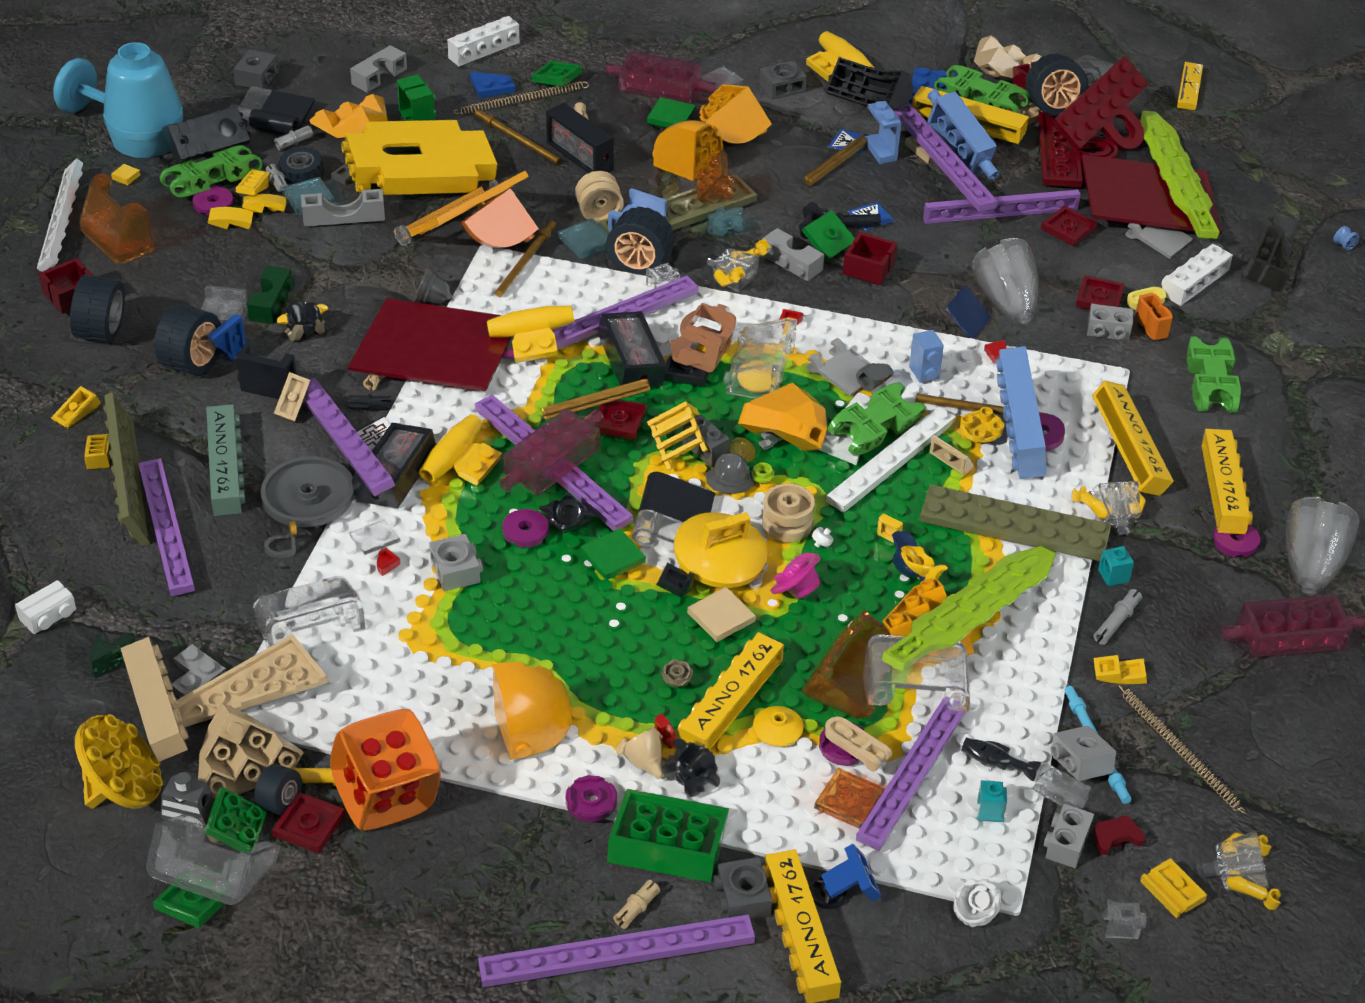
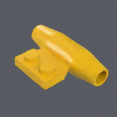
M828 31L823 32L819 37V43L826 52L820 51L806 58V65L828 82L839 57L875 68L862 52L845 39Z
M572 305L541 306L504 314L488 320L487 325L490 338L514 337L512 341L515 362L519 363L558 356L556 337L552 330L575 322Z
M470 414L450 428L433 447L420 468L419 475L424 481L433 483L453 467L459 477L478 486L499 462L502 453L485 443H473L482 428V421L476 415Z

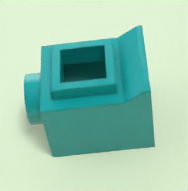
M981 780L977 804H980L978 820L1004 822V813L1007 806V788L1003 787V782Z

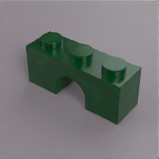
M266 266L260 278L262 292L253 291L246 305L249 321L274 324L277 316L279 317L283 304L288 300L290 290L294 288L295 280L292 278L291 269Z

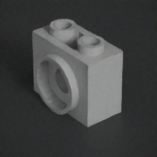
M466 534L429 542L430 559L443 591L480 583V572H483V565L480 558L476 559L475 545L473 542H469Z
M1090 726L1053 734L1051 755L1078 781L1114 773L1116 751Z

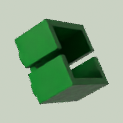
M418 74L398 79L399 112L406 121L435 120L437 117L434 108L436 98L434 92L428 88L426 81H423Z

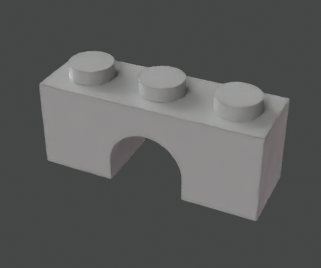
M389 45L350 68L351 84L367 93L381 85L380 74H389L395 77L407 70L406 53Z
M777 228L762 238L766 239L770 246L763 257L800 278L809 281L823 271L824 254L809 245L802 250H793V236Z

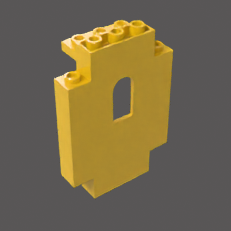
M457 120L365 122L364 130H361V133H345V141H342L341 144L342 153H345L349 174L352 176L356 192H359V194H361L362 190H371V184L377 183V186L382 189L383 195L469 193L477 189L478 181L495 180L497 162L484 130L461 131ZM419 146L422 154L390 155L385 153L383 149L386 147Z

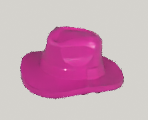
M804 553L794 558L785 567L783 572L774 577L777 583L771 588L770 592L777 594L787 590L797 599L808 596L821 583L814 567L821 557L815 553Z

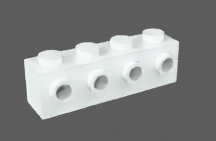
M507 16L447 39L448 58L457 66H461L520 43L519 24Z
M1214 244L1206 249H1202L1198 255L1191 257L1187 263L1179 266L1173 273L1164 277L1161 285L1162 289L1166 292V298L1182 306L1229 271L1233 254Z

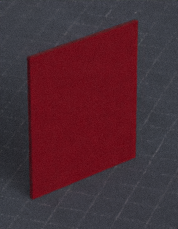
M1082 154L1081 160L1092 218L1195 231L1188 216L1174 204L1170 196V190L1166 181L1162 179L1157 164ZM1194 169L1201 180L1200 183L1213 203L1209 212L1219 230V235H1221L1222 229L1208 173L1206 170Z
M386 298L349 363L348 370L486 391L512 337L490 338L487 321L502 315Z

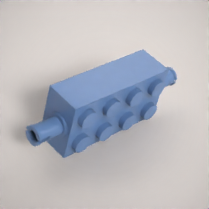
M937 89L931 90L927 98L933 103V108L927 123L975 176L985 173L989 180L997 178L1000 172L991 162L997 146L984 127L980 125L974 114L955 91L941 96Z

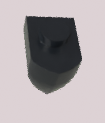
M667 562L656 585L679 597L684 596L693 587V573L690 571L687 574L685 571Z

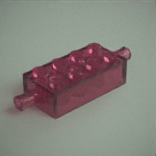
M630 51L622 66L607 63L605 68L606 75L619 76V90L629 93L634 92L646 96L691 103L698 91L713 94L716 89V82L701 80L702 64Z
M566 408L504 453V474L506 476L499 480L502 489L510 491L519 483L531 492L539 495L600 449V428L596 425L604 421L601 411L594 409L589 415L582 418Z
M1336 594L1244 602L1238 620L1239 625H1224L1222 627V637H1224V641L1244 639L1248 644L1252 657L1344 650L1347 648L1352 630L1365 629V615L1346 616Z

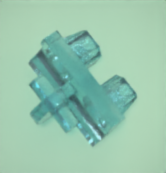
M722 206L717 207L716 213L708 215L709 226L707 231L709 234L716 233L718 236H722L729 229H734L737 232L744 230L745 221L743 219L742 207L725 210Z

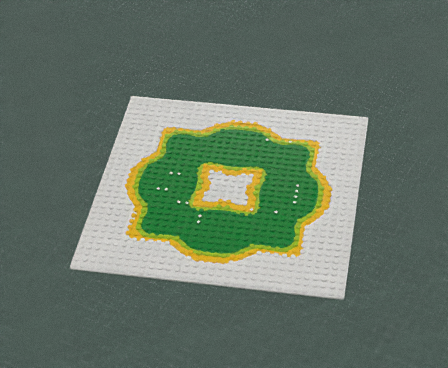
M481 245L447 307L504 315L514 311L541 306L572 305L574 319L576 320L672 281L533 255L503 296L498 297L495 291L524 253ZM699 286L697 294L644 315L665 363L671 356V340H676L681 336L680 324L682 319L695 311L701 303L710 306L725 305L727 306L725 310L736 316V326L731 345L715 370L709 372L705 387L663 381V386H650V391L620 399L647 405L645 417L635 440L592 432V424L600 405L545 420L543 416V407L620 386L598 334L558 349V356L519 363L515 362V358H502L486 391L406 380L386 416L390 424L393 422L433 429L437 444L450 428L468 415L473 414L482 421V428L473 443H485L502 453L501 459L478 486L459 477L453 467L433 483H428L419 476L398 509L358 502L356 496H354L349 509L339 518L329 522L256 653L262 652L293 634L327 675L329 683L240 711L272 728L296 747L331 755L334 739L337 733L344 727L389 711L410 709L418 718L433 747L439 763L441 781L568 810L565 804L567 788L580 777L587 775L600 776L605 778V781L609 784L611 782L617 791V807L606 820L615 822L627 789L729 808V814L721 847L765 857V854L796 849L802 866L828 871L848 860L844 848L854 844L865 855L874 879L878 884L954 901L956 891L966 880L976 879L980 881L981 879H989L1001 891L1002 901L999 912L1018 916L1021 913L1052 760L1051 745L1053 734L1057 733L1092 559L1052 551L1056 553V556L1045 580L1035 587H1030L1019 595L1018 599L1012 604L1004 606L993 614L990 620L978 625L968 633L975 653L954 662L921 658L908 669L901 672L882 661L883 652L899 642L886 629L883 620L909 591L921 582L918 578H907L897 570L892 561L896 551L895 543L877 535L879 517L884 513L902 522V531L909 533L915 539L917 545L924 549L925 554L934 560L935 566H947L948 569L943 571L938 579L943 585L947 597L951 594H956L966 587L972 579L982 576L992 569L994 564L1005 556L1035 547L920 522L921 511L930 484L1100 521V518L1083 502L1073 501L1071 495L1073 488L1079 491L1081 486H1085L1087 492L1104 503L1115 441L1092 394L1104 380L1122 384L1127 389L1130 374L1128 369L1027 350L1038 411L1058 417L1065 426L1063 443L1053 450L1046 451V476L1019 479L1018 470L1014 471L1012 465V457L1015 456L1012 453L1010 454L1009 440L1012 439L1009 436L1007 437L1006 423L1009 422L1004 420L1003 415L996 414L1005 424L1001 437L987 443L975 442L964 436L960 429L962 415L973 412L972 410L923 403L926 406V410L915 424L938 406L955 415V423L938 438L968 456L974 468L965 475L961 474L930 454V443L844 513L827 503L826 495L909 429L899 435L891 428L887 429V434L882 444L867 453L859 455L857 465H854L818 449L803 451L786 440L778 441L771 448L764 450L759 445V441L765 440L761 433L754 434L738 424L744 404L785 385L794 383L812 395L825 408L828 428L834 417L846 408L857 393L850 397L821 374L812 373L806 367L811 363L808 358L813 354H817L823 364L834 357L829 353V350L834 347L831 345V342L839 338L847 350L864 363L888 364L895 372L892 377L874 390L867 391L863 388L858 392L872 397V394L889 384L900 382L905 386V391L901 397L910 403H915L916 393L1006 406L1000 400V390H1003V388L1000 389L997 383V374H1000V372H997L996 363H993L984 351L985 344L993 342L935 332L944 345L940 378L919 383L909 368L913 334L928 330ZM783 309L804 313L803 320L798 325L790 328H778V321ZM699 317L693 325L696 327L703 325L718 331L721 329L720 323L703 317ZM512 337L507 349L513 348L512 341L514 337ZM693 342L690 347L702 353L706 351V346ZM1006 346V349H1008V348H1016V347H1014V346ZM764 361L773 364L779 369L781 380L771 390L752 391L739 383L737 378L738 370L748 362ZM493 394L633 515V522L623 527L622 530L646 556V563L605 581L581 553V546L609 534L613 530L598 517L592 518L588 526H582L579 530L562 533V531L554 527L550 519L546 517L547 513L539 510V506L549 505L553 500L560 501L569 492L475 410V403ZM686 401L697 408L700 415L730 438L729 453L741 455L749 466L750 474L756 464L764 462L771 465L774 471V478L768 483L754 481L753 487L740 493L715 491L707 484L705 475L712 468L691 450L672 459L670 463L673 469L669 471L661 459L662 455L660 450L657 449L656 440L652 436V430L648 426L647 421ZM683 426L660 437L662 442L681 433ZM683 440L666 448V453L668 454L683 446ZM652 472H662L715 492L711 512L730 515L747 512L751 518L750 524L759 531L767 545V561L760 576L749 584L729 589L756 615L755 622L718 642L687 613L689 606L722 588L709 586L694 579L691 591L679 597L656 585L667 562L681 570L683 569L678 564L673 551L675 535L681 525L661 518L657 525L646 526L640 523L637 518L647 477ZM791 483L800 485L809 490L814 496L815 508L811 533L804 539L796 542L775 540L767 535L762 525L765 494L769 489L779 484ZM520 509L538 511L548 520L549 534L539 545L517 547L515 543L507 542L503 536L502 522L505 517L511 512ZM523 527V528H521V529H522V530H529L530 528H529V527ZM818 527H822L824 530L826 528L831 530L829 534L834 540L828 548L822 545L818 548L814 545L816 541L813 539L812 534ZM466 534L469 542H473L475 545L476 559L480 558L483 565V572H480V583L443 591L430 559L429 542ZM386 547L400 558L401 565L382 576L377 569V558L379 551ZM804 553H815L821 557L814 566L821 583L808 596L797 599L787 590L777 594L770 592L771 588L777 583L774 577L783 572L785 567L794 558ZM758 632L784 644L783 660L710 750L715 755V763L718 767L716 772L720 777V785L718 787L707 783L704 785V792L695 797H690L685 793L684 786L676 781L673 772L666 773L664 771V776L656 779L648 772L638 769L631 764L624 754L621 756L617 755V745L623 738H626L628 742L646 730H650V727L654 728L655 717L661 713L670 722L676 737L679 738L677 729L683 718L687 719L691 714L693 706L697 702L700 703L707 689L717 683L721 672L727 671L731 666L733 658L741 654L749 639L752 640ZM673 659L687 662L693 670L690 682L683 687H671L662 678L661 672L664 665ZM506 662H524L525 666L536 668L537 665L545 667L552 671L555 677L562 680L571 702L572 723L566 736L549 750L525 758L510 760L495 717L492 665ZM947 695L968 704L966 714L881 850L878 851L856 841L857 832L944 696ZM772 706L790 708L801 717L804 724L803 734L797 742L789 746L775 747L767 745L759 740L754 733L753 721L755 716L761 710ZM842 717L860 725L865 732L887 745L892 751V756L887 761H882L881 767L875 772L867 769L862 761L850 766L837 765L828 761L822 755L819 749L820 734L830 718ZM965 738L994 741L1009 747L1010 751L1008 754L1011 757L1027 763L1030 761L1041 762L1035 780L1031 781L1024 772L1008 766L1006 770H1002L997 766H984L966 753L961 752ZM661 741L663 768L668 760V756L674 755L676 747L670 749ZM981 780L1003 782V787L1007 788V806L1004 813V822L978 820L980 804H977ZM589 795L585 797V799L588 801H595L598 799L594 795Z

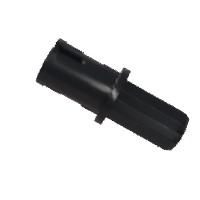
M368 393V396L348 395L346 403L348 408L368 409V411H371V409L390 410L391 396H371V393Z

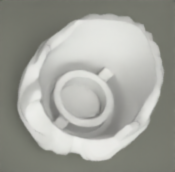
M976 879L966 880L958 888L955 895L954 912L957 918L963 921L965 925L971 927L984 926L990 923L1000 910L1002 901L1001 891L989 879H981L980 881Z

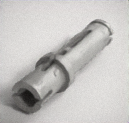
M1130 589L1124 599L1117 602L1114 607L1115 610L1094 633L1093 637L1096 642L1103 636L1099 644L1105 645L1124 620L1131 617L1134 612L1133 609L1143 598L1140 592L1133 597L1137 590Z

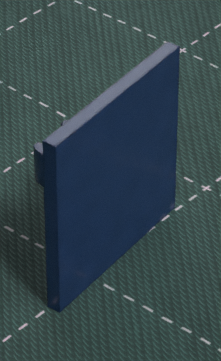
M966 285L963 286L945 308L965 335L972 339L991 318Z

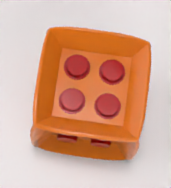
M410 709L393 710L354 722L341 729L334 739L330 757L332 776L344 806L359 830H373L406 820L424 812L435 801L441 780L439 763L421 723Z

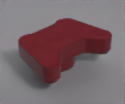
M1128 816L1097 822L1093 830L1098 850L1102 855H1107L1110 847H1119L1123 842H1131L1136 846H1142L1146 838Z

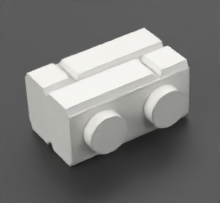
M58 580L15 604L19 620L33 634L48 629L53 623L70 616L76 610L72 593L64 588Z

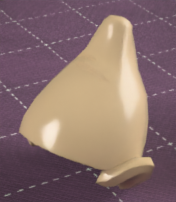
M650 727V730H646L628 742L626 738H623L618 743L616 749L618 756L624 754L631 764L638 769L648 772L656 779L664 776L661 744L663 736L655 728Z

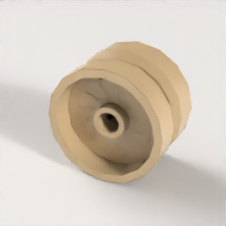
M595 171L584 175L578 181L575 195L581 213L588 221L600 223L601 220L608 218V213L611 210L621 212L624 199L618 182L613 175L604 171Z
M791 483L779 484L769 489L764 497V511L762 515V525L767 535L782 542H796L807 537L813 527L814 496L806 488Z

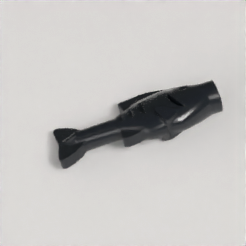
M966 737L961 752L966 753L984 766H997L1002 770H1006L1008 766L1024 772L1031 781L1035 780L1036 773L1041 765L1039 761L1027 763L1011 757L1008 754L1010 751L1009 747L994 741H983Z

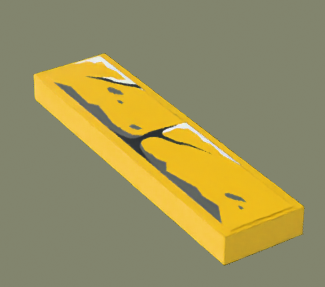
M1185 62L1177 108L1196 110L1203 69L1202 64Z

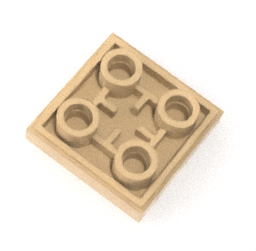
M727 587L694 603L687 610V613L716 642L755 622L756 615Z

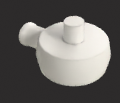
M822 527L815 529L812 534L813 539L816 541L814 545L818 548L821 545L828 548L834 540L829 534L831 530L829 528L824 530Z

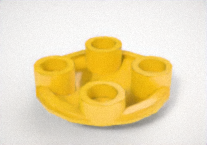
M982 407L978 411L962 415L960 429L968 439L987 443L1001 437L1005 424L999 416L993 413L991 408Z

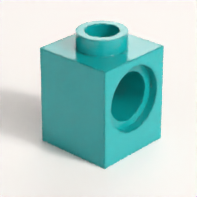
M1124 546L1103 550L1098 571L1108 587L1130 582L1134 561Z

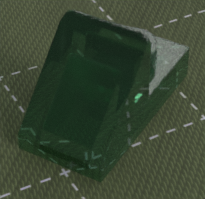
M130 633L115 639L109 644L98 634L95 636L89 657L92 675L95 679L124 663L121 648L135 642V638Z

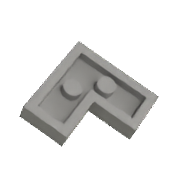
M192 644L173 658L174 664L186 674L172 683V691L179 697H183L225 673L226 668Z

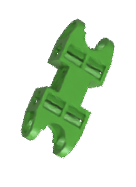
M959 65L951 66L946 72L947 77L939 78L934 84L935 89L946 93L955 91L960 97L1005 110L1010 108L1015 113H1019L1018 108L1027 106L1031 100L1029 93L1017 85L1000 80L997 84L982 79L983 73ZM952 70L958 73L956 77L952 75ZM939 83L946 85L947 90H943ZM1018 95L1024 96L1026 102L1019 100Z
M239 145L212 153L213 158L197 163L190 160L169 167L161 173L160 181L165 187L170 188L171 193L176 197H186L209 190L211 184L226 179L230 182L243 179L251 170H261L262 160L257 155L252 154L251 150L246 146ZM242 150L247 151V155H239ZM257 159V166L249 168V162ZM168 174H173L174 180L165 183V177ZM176 187H183L181 192H175Z
M1190 336L1186 360L1188 372L1199 373L1195 374L1192 384L1193 400L1199 412H1207L1209 405L1220 404L1229 413L1237 414L1241 387L1239 377L1232 375L1235 357L1229 339L1220 337L1218 344L1207 345L1201 339H1198L1197 336Z
M896 382L874 392L867 405L868 408L864 409L856 402L843 409L831 421L827 431L831 435H846L850 437L853 442L849 446L848 451L853 456H858L880 446L887 434V429L891 428L899 435L911 428L922 417L926 406L921 402L910 403L905 401L901 397L905 391V386L900 382Z

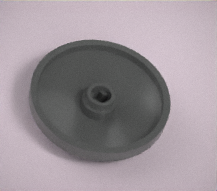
M307 456L291 459L275 467L263 480L261 486L262 504L265 511L273 519L285 525H289V521H295L296 527L323 525L339 518L351 506L355 496L351 482L353 477L342 464L328 458Z

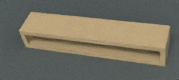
M147 637L122 647L121 652L147 738L158 762L188 750L185 739H188L189 736L184 724L180 725L183 722V718L179 708H174L178 705L173 691L169 692L173 689L168 675L164 676L168 674L164 661H159L163 656L158 644L153 646L150 638Z

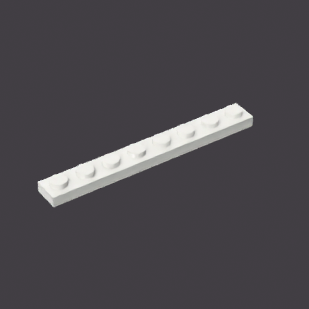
M77 158L65 169L37 265V269L41 272L55 267L59 260L57 256L62 249L61 242L66 235L64 231L69 223L68 216L73 210L71 205L76 198L75 191L79 187L78 180L83 173L81 171L83 162Z
M938 406L827 494L826 502L844 513L930 444L933 435L938 437L955 423L956 416Z

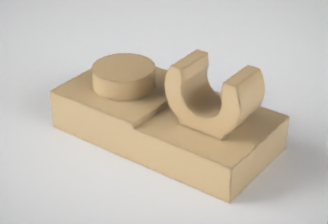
M289 372L274 415L295 422L310 380Z

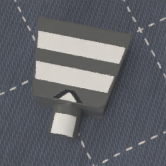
M186 772L172 776L162 793L161 819L205 830L215 801L208 784L191 779L190 775Z

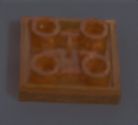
M838 767L816 800L814 809L860 829L885 788Z

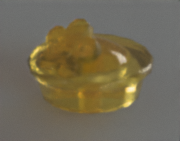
M739 437L731 441L729 453L741 455L746 462L754 459L755 448L749 440Z

